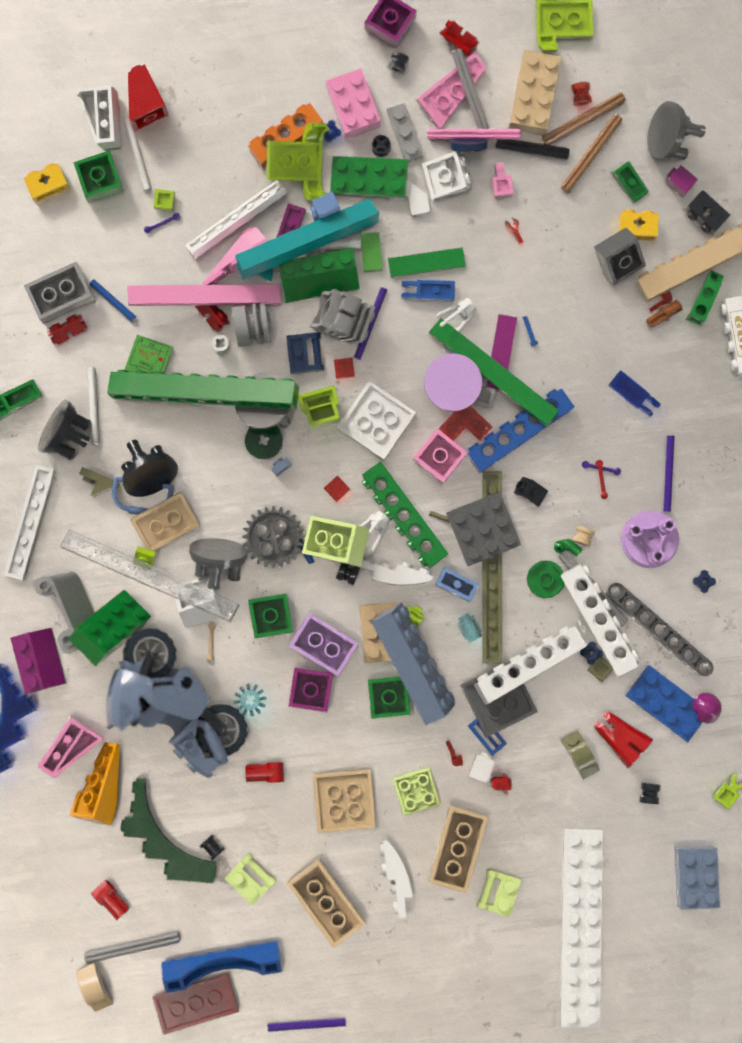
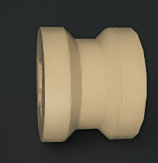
M577 526V534L573 537L572 541L590 547V540L595 535V531Z

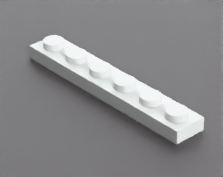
M276 180L186 244V248L195 259L203 255L212 246L219 244L226 236L234 233L240 226L251 221L254 216L265 211L275 201H279L287 194L286 189Z
M35 465L4 576L24 581L55 473L54 469Z

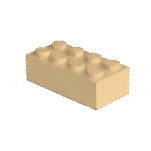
M524 50L508 129H520L521 132L542 136L546 134L561 62L560 56Z
M449 805L428 879L430 883L467 893L487 824V815Z
M320 858L288 881L287 884L333 948L365 925V920Z

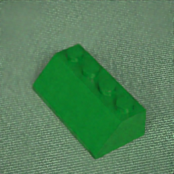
M353 248L295 258L278 265L286 303L321 297L323 291H331L332 289L340 292L360 290Z

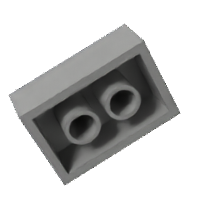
M77 262L24 285L38 318L43 324L95 301Z

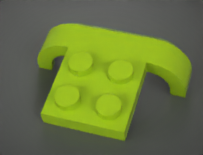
M536 0L537 47L542 52H557L558 43H556V39L593 38L592 0Z
M308 123L303 132L302 142L267 141L266 180L301 181L302 192L306 200L312 201L326 195L322 189L323 136L326 131H329V127L325 123Z

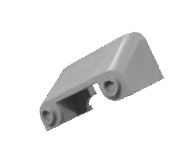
M65 571L33 580V586L39 595L48 596L53 594L56 597L69 629L63 631L58 636V644L62 653L70 654L77 651L78 649L68 638L81 623L94 614L79 576L73 571Z

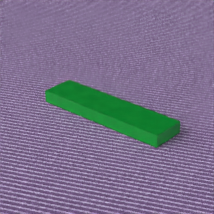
M463 247L388 258L390 278L465 267Z

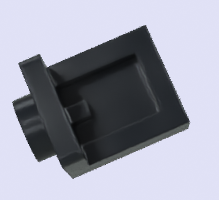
M526 477L521 478L514 490V494L523 497L537 507H540L548 493L547 489Z

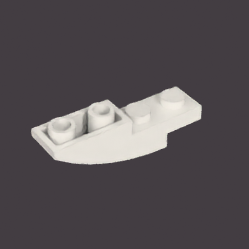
M363 557L361 567H359L373 572V581L390 585H417L430 582L434 578V576L430 575L431 571L423 568L417 571L412 569L413 565L402 562L401 565L397 564L394 571L391 570L392 566L381 563V566L373 564V559Z
M383 839V844H380L381 856H385V863L382 864V873L387 875V880L395 879V882H391L392 894L397 896V902H393L394 914H398L399 919L407 918L405 898H412L409 877L404 863L394 846L388 839Z

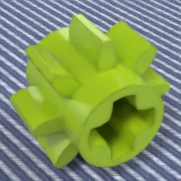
M417 605L414 608L408 606L410 619L418 627L425 617L421 614L423 609Z

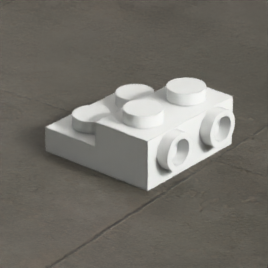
M454 151L422 163L432 200H437L451 194L456 195L471 189L470 184L473 181L470 173H466L465 166L468 163L464 154L461 155L460 152Z

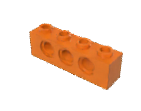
M311 103L301 105L296 109V113L291 116H285L276 127H269L260 138L257 136L250 141V145H248L249 151L262 169L267 166V148L264 146L267 141L302 142L303 132L308 123H323V120ZM302 120L305 122V125L298 127L295 123ZM283 131L290 133L286 138L280 136Z

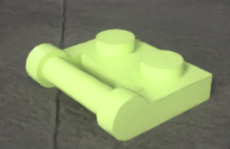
M248 853L224 879L253 906L276 882V879L273 876L270 877ZM246 864L265 882L263 886L243 869Z
M488 869L486 873L488 877L481 900L478 901L476 907L510 917L521 879ZM497 878L500 879L493 905L488 904L494 880Z

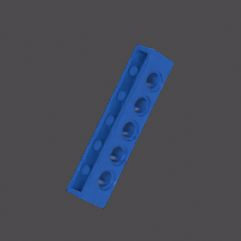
M562 388L558 391L553 389L546 394L548 398L545 400L559 410V413L548 426L575 407ZM523 410L515 416V421L512 423L507 421L499 427V432L496 434L491 432L484 437L485 441L480 445L475 443L468 448L469 452L466 456L480 474L547 427L541 422L532 423L530 421L531 414ZM521 425L524 428V433L517 434L514 431V427ZM500 436H506L509 443L501 445L498 439ZM491 447L493 455L486 456L483 453V448Z

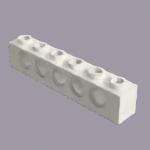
M580 563L563 572L561 578L619 677L638 667L640 657L635 649L632 650L629 646L631 641L626 632H621L619 628L621 623L617 616H612L610 612L612 608L608 600H603L600 595L602 590L599 584L592 581L590 568L588 565L584 566L583 563ZM580 580L586 581L588 588L580 589L577 582ZM594 597L598 603L596 606H590L587 603V599ZM604 614L607 617V621L600 623L597 621L596 616ZM614 631L617 637L610 640L606 637V633ZM623 648L626 651V655L618 656L615 650Z
M568 625L558 630L559 635L556 637L552 635L542 640L544 644L538 647L535 644L526 649L527 653L520 656V654H517L510 658L511 663L504 666L502 663L493 668L494 673L489 676L485 673L478 677V682L473 685L484 704L491 703L586 647L587 645L576 626L571 628ZM559 639L565 642V649L559 648ZM543 649L548 650V659H545L542 656ZM527 658L533 661L531 669L525 664ZM510 668H514L517 671L516 678H512L509 675ZM494 677L498 678L501 682L499 688H496L492 683Z

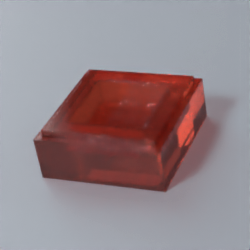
M352 357L334 360L336 379L355 377Z
M338 475L323 488L336 503L350 491V488Z

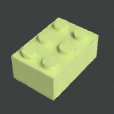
M311 516L302 553L361 567L370 529Z

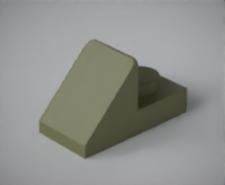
M84 467L81 468L79 474L84 476L82 480L91 484L94 481L96 482L91 493L92 497L112 490L114 480Z

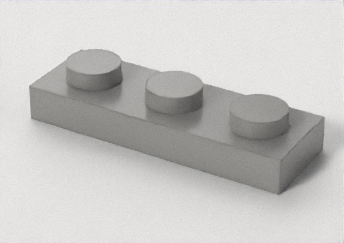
M405 103L388 108L386 111L403 159H408V162L422 158L423 154Z

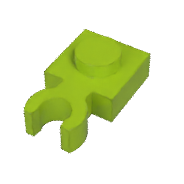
M737 774L731 776L729 785L724 782L712 797L727 810L733 806L741 795L737 790L742 788V781L740 784L735 783V779L738 777Z

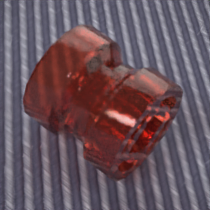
M578 82L571 85L572 93H574V106H584L592 103V96L589 94V82Z

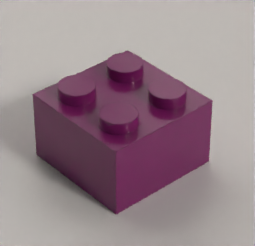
M378 0L365 20V30L397 49L415 21L417 10L401 0Z
M294 668L289 707L327 712L333 674Z

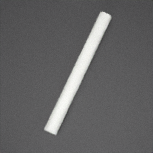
M125 118L123 121L144 191H149L151 187L130 119Z
M89 367L87 371L92 444H98L99 427L95 367Z

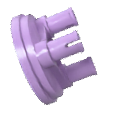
M454 353L442 355L435 359L426 371L424 378L425 392L430 401L440 409L449 412L464 410L471 406L480 394L482 388L480 370L471 359L464 355Z
M643 511L637 513L626 522L622 530L621 544L624 553L633 563L641 567L655 568L666 564L673 558L679 545L676 523L661 512Z

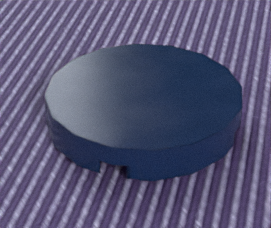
M454 139L450 141V148L453 151L466 152L467 150L474 152L487 149L488 140Z

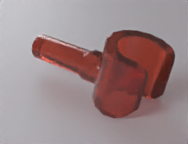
M512 217L513 225L511 226L506 220L505 226L513 231L518 243L521 244L523 240L518 230L519 221Z
M670 291L661 294L662 301L649 308L651 313L659 307L672 302L673 297Z
M450 740L446 741L452 764L454 766H462V755L455 756Z

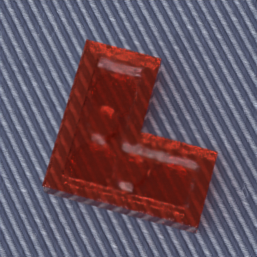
M469 406L464 410L454 411L442 423L439 429L454 441L467 428L480 441L493 426L472 406Z

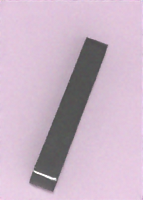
M612 583L607 586L606 595L690 670L698 676H709L712 674L714 669L713 663L620 583ZM613 586L618 587L620 590L618 597H614L611 594ZM628 599L634 601L635 605L632 610H629L625 605ZM642 612L648 613L649 620L647 622H643L640 619ZM658 624L664 628V632L661 635L655 632V627ZM672 637L678 639V645L675 648L671 647L669 643ZM686 650H691L693 653V657L689 661L684 656ZM702 662L706 663L708 667L705 673L699 670V665Z

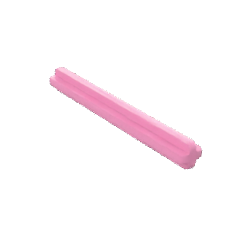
M428 129V139L521 138L520 129Z

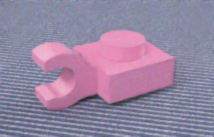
M503 162L496 163L495 172L497 177H492L491 179L494 198L513 195L511 175H505Z

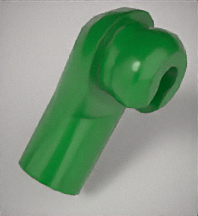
M571 539L558 540L554 544V550L557 553L567 550L578 556L583 550Z

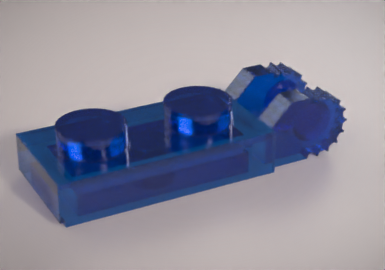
M621 370L608 385L633 407L641 410L649 417L653 415V412L642 403L647 400L656 408H659L661 405L654 397L650 396V393Z

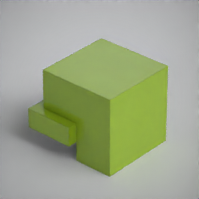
M334 385L298 395L302 414L307 415L311 430L340 422L336 405H339V400Z

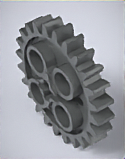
M275 506L272 507V511L265 507V513L257 510L259 516L256 517L252 514L253 521H246L250 525L249 528H243L244 531L248 532L247 535L242 536V538L248 540L243 543V546L250 547L247 549L248 553H253L251 556L252 560L256 557L258 558V565L262 561H264V567H267L269 563H271L272 568L275 567L276 563L282 567L283 561L289 565L288 559L292 558L295 560L296 558L293 554L301 553L297 549L298 546H304V544L299 542V540L305 539V536L299 535L304 529L297 527L301 522H294L296 515L289 517L290 510L283 513V507H280L279 511H276ZM280 520L286 523V527L281 531L275 528L276 522ZM268 521L272 522L275 535H279L276 538L279 549L278 554L275 552L273 541L268 539L271 536ZM260 525L266 526V534L258 535L257 528ZM283 539H288L291 544L289 548L282 549L280 542ZM264 544L272 546L270 553H262L261 548Z

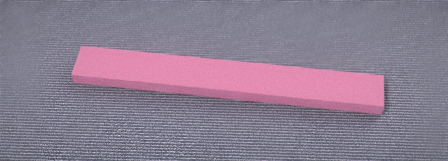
M280 285L127 286L128 306L260 305V303L264 302L265 305L281 304Z

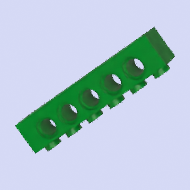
M381 461L362 474L363 480L361 482L367 490L371 488L375 495L372 497L378 505L382 504L385 507V515L390 521L393 519L396 522V530L401 536L405 535L409 540L406 542L413 552L415 550L420 555L418 560L424 567L428 566L430 569L449 555ZM382 480L387 486L384 490H378L375 486L376 482ZM395 496L398 503L391 506L387 503V498ZM401 511L409 514L407 521H401L398 518V514ZM418 527L420 535L417 537L411 536L409 533L410 528ZM429 542L432 546L431 551L423 552L421 544Z

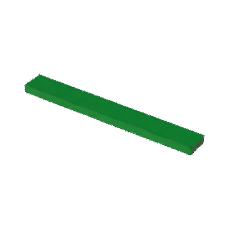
M442 318L431 328L429 334L454 354H461L471 359L485 379L546 427L559 413V410L447 323L441 327L440 323L444 321Z

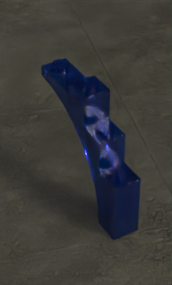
M0 663V774L13 768L11 764L13 759L9 752H5V749L25 739L23 736L25 731L21 724H17V721L37 711L35 708L37 703L33 696L29 697L28 694L20 696L21 689L17 682H13L11 669L3 663Z

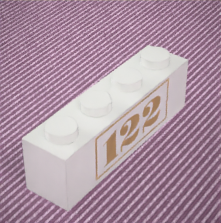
M742 296L726 298L722 305H720L721 315L725 316L726 321L724 323V331L729 337L727 347L729 353H732L733 358L731 360L732 371H735L736 376L742 375Z

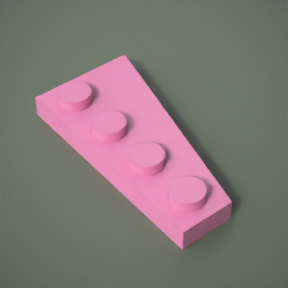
M476 52L466 59L474 84L487 68ZM457 67L417 98V102L438 129H441L466 96Z

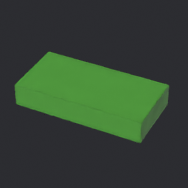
M379 232L360 234L363 272L382 271Z

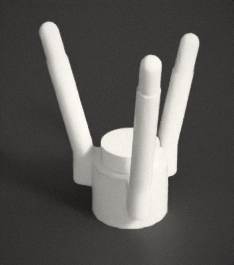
M466 298L464 301L460 300L455 305L437 313L436 316L440 317L454 309L457 310L440 323V326L443 327L458 315L463 318L466 316L457 328V331L460 332L467 322L474 317L473 312L476 310L475 305L469 298Z
M380 511L372 514L360 525L365 527L370 523L372 527L369 530L368 536L375 529L378 531L381 529L368 557L370 559L375 554L385 531L389 527L387 525L390 521L389 518Z

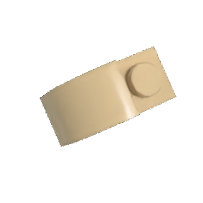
M95 964L76 971L78 984L84 1000L88 1006L92 1007L94 1012L113 1004L112 998L104 987L102 975Z

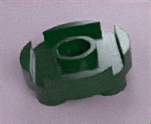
M277 426L264 430L249 427L245 436V446L248 452L255 458L268 460L275 457L282 449L283 436ZM261 436L269 438L267 445L259 444Z

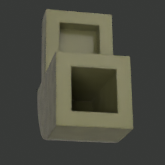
M578 731L561 739L563 746L583 780L600 771L590 748Z

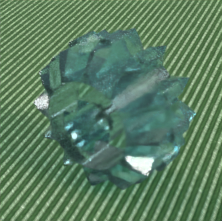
M250 684L246 685L247 691L244 687H239L243 694L235 693V696L240 697V700H234V704L241 703L236 709L241 710L245 708L243 711L244 716L248 710H250V716H254L253 709L260 714L261 710L258 706L264 708L266 706L260 700H266L267 697L259 696L264 690L261 689L256 692L258 688L256 684L253 690H251ZM249 694L250 697L252 695L255 697L253 705L251 703L246 704V696Z

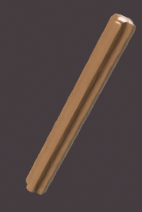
M620 92L542 136L543 143L550 145L621 105L626 100L625 96Z
M618 114L612 116L563 182L561 188L565 192H570L622 122V117Z

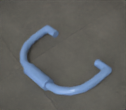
M114 477L112 498L121 510L127 511L129 514L139 515L149 509L134 506L127 507L120 503L117 498L118 482H123V477ZM163 483L162 488L168 489V499L173 494L174 486Z

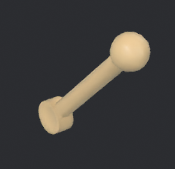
M214 622L208 624L210 629L209 650L206 657L208 662L214 660L212 656L213 632L216 628Z

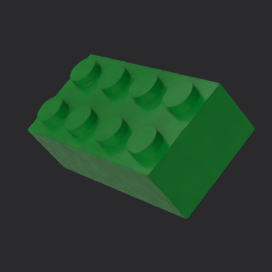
M124 589L81 623L68 640L96 667L123 645L132 634L141 630L151 618V615Z

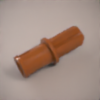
M675 300L668 306L661 307L659 312L646 319V323L650 328H653L665 320L669 321L670 317L683 310L681 303Z

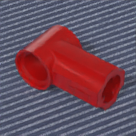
M283 762L246 765V782H284Z
M106 879L91 892L92 897L101 906H104L116 920L130 909L119 897L115 887Z

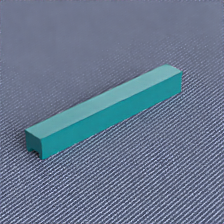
M370 198L236 254L237 262L235 266L242 280H245L379 223L380 212L376 209Z

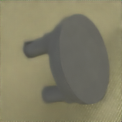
M666 101L657 108L651 119L648 130L649 151L655 158L666 159L674 157L685 160L688 156V149L681 147L684 137L693 135L702 138L705 135L706 131L703 130L706 127L692 123L690 117L686 116L684 109L678 103Z
M260 373L252 376L263 380L265 377L283 380L271 373ZM235 406L239 418L247 426L254 429H270L277 425L287 428L286 423L289 425L291 423L288 417L290 409Z
M210 538L197 540L189 547L191 559L196 562L195 576L205 577L207 572L209 573L208 589L212 590L213 584L214 590L220 589V575L223 573V568H229L228 579L230 581L240 580V568L245 562L248 553L247 548L242 544L226 539Z

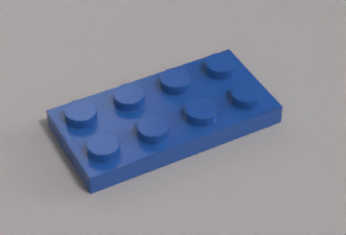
M650 665L646 666L625 695L686 742L690 741L703 723L697 719L696 710H692L694 698Z

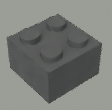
M626 227L594 246L602 272L613 285L646 266L638 238Z

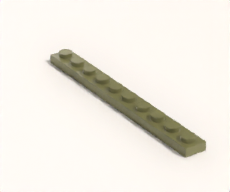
M483 471L482 498L500 492L502 495V471ZM502 553L482 561V663H502Z

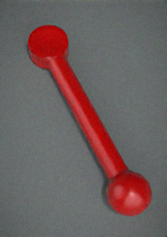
M597 460L595 465L599 471L602 490L601 498L607 499L608 493L605 490L602 472L603 461Z

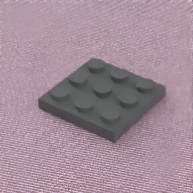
M500 492L446 513L467 567L521 546Z
M511 661L504 663V666L511 663ZM510 668L509 675L512 678H516L517 671L514 668ZM492 669L486 673L489 676L490 674L494 673V670ZM478 677L460 685L485 738L538 712L524 683L486 705L473 685L478 682ZM494 677L492 683L496 688H499L501 682L498 678Z

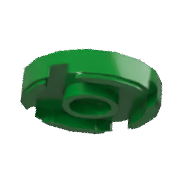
M548 560L539 561L528 571L526 577L527 586L537 597L543 599L552 598L558 595L564 587V581L561 578L563 570L555 562Z

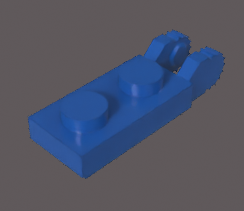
M402 281V287H417L416 293H402L401 298L454 301L455 281Z

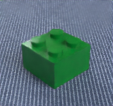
M110 150L73 162L88 203L124 192Z
M287 593L248 600L255 639L294 632Z
M400 677L368 680L371 719L410 715L408 691Z

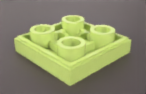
M429 767L392 778L404 816L441 805Z

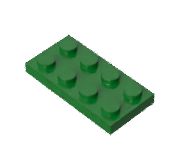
M333 156L330 191L334 195L406 198L408 159Z

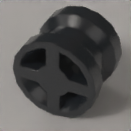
M393 51L387 68L393 72L403 74L405 73V64L408 63L409 57L401 52Z
M385 135L376 136L372 141L374 155L385 157L389 154L391 149L389 138Z

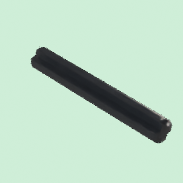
M496 139L495 147L499 149L568 159L570 154L569 148L514 139Z

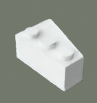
M111 85L76 89V95L80 100L82 110L86 115L96 144L102 149L121 147L118 92Z

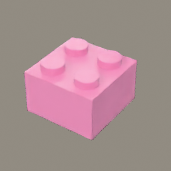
M437 428L414 456L413 461L439 483L443 484L465 458L467 452Z

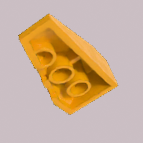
M104 743L94 761L95 768L90 776H86L84 780L87 782L82 792L78 791L70 816L98 824H112L117 808L119 744Z

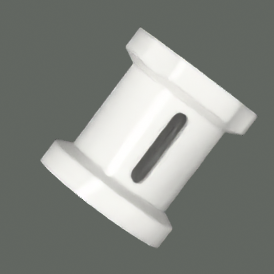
M216 335L212 339V347L217 354L223 355L229 351L230 343L224 335ZM218 342H220V343H223V342H224L225 347H224V348H222V347H219V348H218L217 343H218Z

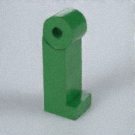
M710 270L686 320L699 326L705 323L721 287L724 275Z

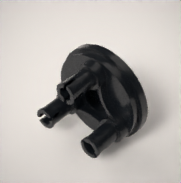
M62 401L45 425L39 440L38 450L42 453H58L71 460L75 454V449L61 442L63 440H71L85 448L88 443L81 439L89 442L90 437L75 430L76 428L71 423L86 431L91 420L77 414L75 406L70 401Z
M131 440L134 447L129 441L126 446L132 455L133 463L127 461L121 465L124 471L123 487L127 494L134 497L152 495L164 489L162 488L163 483L170 484L178 473V465L174 458L163 452L161 445L152 447L150 449L151 454L147 455L142 451L138 440Z

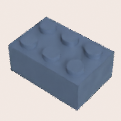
M714 846L674 848L677 907L680 909L720 908L717 848Z

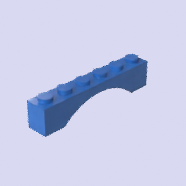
M277 941L161 962L162 982L166 993L186 990L200 978L225 969H246L261 975L282 972L281 956Z

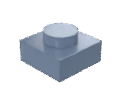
M287 457L284 460L280 458L273 463L272 471L276 476H279L291 467L292 464Z

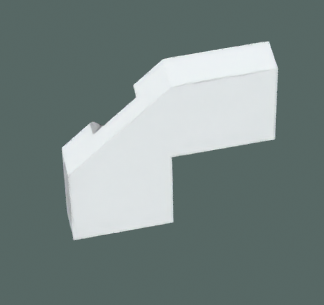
M408 180L406 198L389 197L390 202L408 198L411 216L430 213L427 193Z

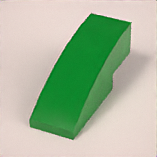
M33 379L0 394V421L42 397Z

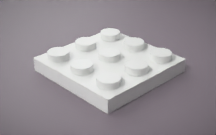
M368 381L337 426V429L384 460L416 415V412L371 381Z

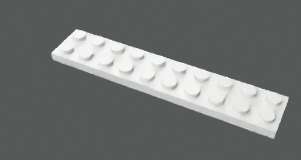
M563 828L561 1027L600 1028L602 829Z

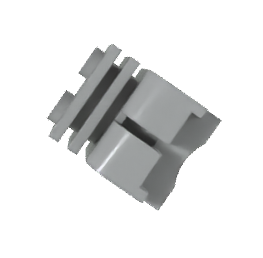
M336 289L323 291L319 300L318 312L313 317L310 327L314 331L331 338H341V341H347L348 344L362 343L368 336L369 331L367 329L369 323L375 317V306H368V303H362V299L345 291L340 292Z

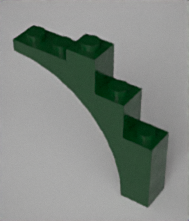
M136 778V782L133 781L132 793H135L134 801H131L130 813H133V816L127 815L125 820L121 821V832H124L123 837L147 838L146 841H143L142 853H145V858L168 860V863L164 865V874L167 875V880L214 883L217 862L200 859L186 853L175 846L163 834L149 808L146 794V778Z

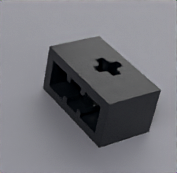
M704 190L684 210L690 220L699 223L702 231L711 235L731 216ZM708 212L709 215L705 217L703 214Z

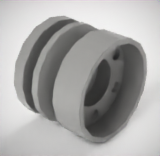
M265 302L260 303L261 312H257L256 304H252V313L247 312L245 305L232 308L238 347L251 345V336L256 337L258 344H261L260 335L265 336L266 343L271 342V320Z

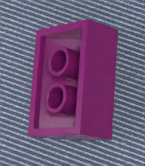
M52 628L10 638L25 694L66 684Z

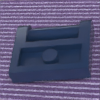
M320 332L286 336L291 374L321 372L325 370L321 359ZM306 340H312L314 365H309Z

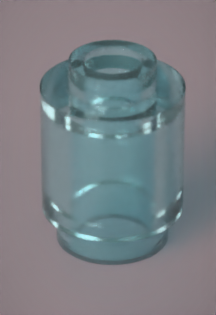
M467 613L458 618L460 622L457 623V626L465 640L467 639L471 643L482 637V630L474 615L470 616Z

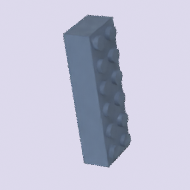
M401 602L382 611L371 623L425 725H428L446 717L455 705L454 696L448 691L444 677L439 674L435 660L430 657L427 644L421 640L418 627L411 621L408 608Z

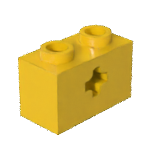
M58 163L49 164L39 172L32 171L27 174V177L23 178L35 203L70 189ZM45 179H48V184H44Z
M624 210L618 216V232L626 227L638 240L655 241L658 237L659 214H654L653 211L635 213V210ZM636 221H638L639 225H641L640 228H638L637 224H635Z

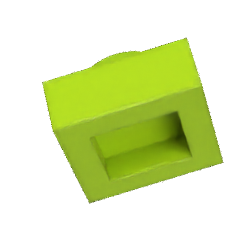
M155 189L153 208L173 211L175 191Z
M138 546L135 551L133 565L152 570L156 552Z

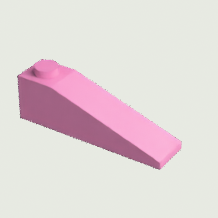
M257 227L246 229L202 284L215 285L237 271L238 269L235 266L237 262L236 254L267 242V239Z

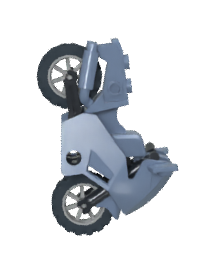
M151 628L132 634L125 643L123 661H119L121 669L114 671L109 684L106 699V719L108 724L106 727L111 729L117 726L122 731L126 726L136 727L138 723L146 728L153 727L157 723L168 725L174 732V736L169 741L175 748L173 752L180 759L184 757L188 761L186 766L193 773L197 771L199 774L211 778L213 776L211 772L219 764L227 763L226 757L237 752L241 745L243 746L245 743L244 740L248 732H246L247 722H245L243 714L230 705L217 704L206 707L210 698L190 669L183 667L179 671L177 668H173L177 658V651L173 640L169 638L168 634L159 629ZM147 640L156 641L151 650ZM144 641L146 650H141L137 647ZM159 644L161 645L163 652H155V649ZM136 651L141 653V658L136 660ZM158 655H164L161 663L157 660ZM155 662L158 667L152 669ZM162 682L160 686H154L153 683ZM218 716H225L227 718L223 723ZM229 720L232 721L233 728H227ZM227 731H234L232 739L228 736ZM222 737H225L229 742L222 745ZM200 747L203 749V751L208 753L210 757L205 758Z

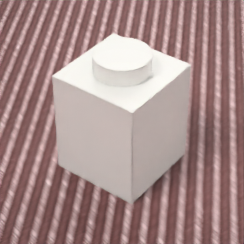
M481 752L480 755L476 754L468 776L487 783L495 763L491 759L492 755Z

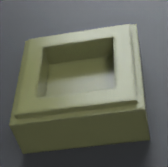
M601 657L596 659L595 663L590 665L587 671L600 682H603L611 673L613 667Z

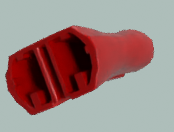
M607 711L602 717L609 725H612V728L609 730L600 721L594 725V728L623 764L630 768L641 756L640 754L652 743L653 738Z

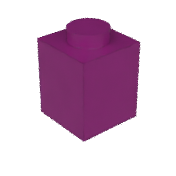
M680 165L677 169L674 167L668 173L667 177L669 179L666 184L683 198L698 179Z

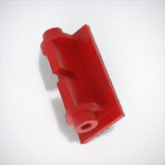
M448 20L445 24L446 28L439 33L446 41L461 48L463 53L468 55L472 54L479 44L478 38L468 31L461 35L464 28L455 21Z
M217 305L195 306L203 317L208 313L210 314L206 321L213 330L219 332L223 329V325L230 324L226 313L220 310Z
M73 314L66 318V322L62 324L56 323L49 327L50 330L47 331L48 337L53 335L50 338L53 345L56 343L59 345L70 339L67 334L68 331L71 332L73 337L85 331L87 325L85 321L80 322L82 319L81 314L78 316Z
M503 773V777L491 778L490 785L493 789L503 790V793L508 795V790H511V778L506 773Z

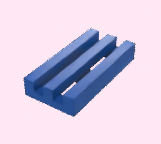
M477 719L468 725L469 729L492 756L507 744L497 732L494 735L501 742L500 745L491 736L487 737L495 747L492 750L473 727L477 725L481 730Z

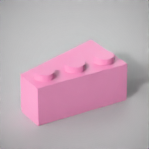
M70 716L38 763V768L55 777L94 745L102 741L103 736L75 717Z

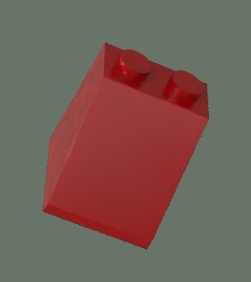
M146 65L134 66L128 72L129 119L135 132L169 116Z

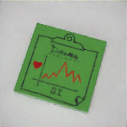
M137 335L124 370L130 373H135V371H144L149 374H153L156 371L165 373L173 347Z

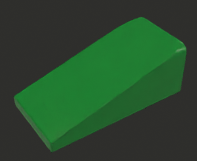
M624 161L611 171L615 180L633 203L649 193L630 161Z

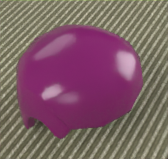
M700 693L694 698L692 710H696L699 721L706 724L714 723L721 714L722 704L712 693Z

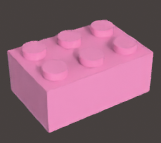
M362 68L326 80V88L345 139L381 127V120Z

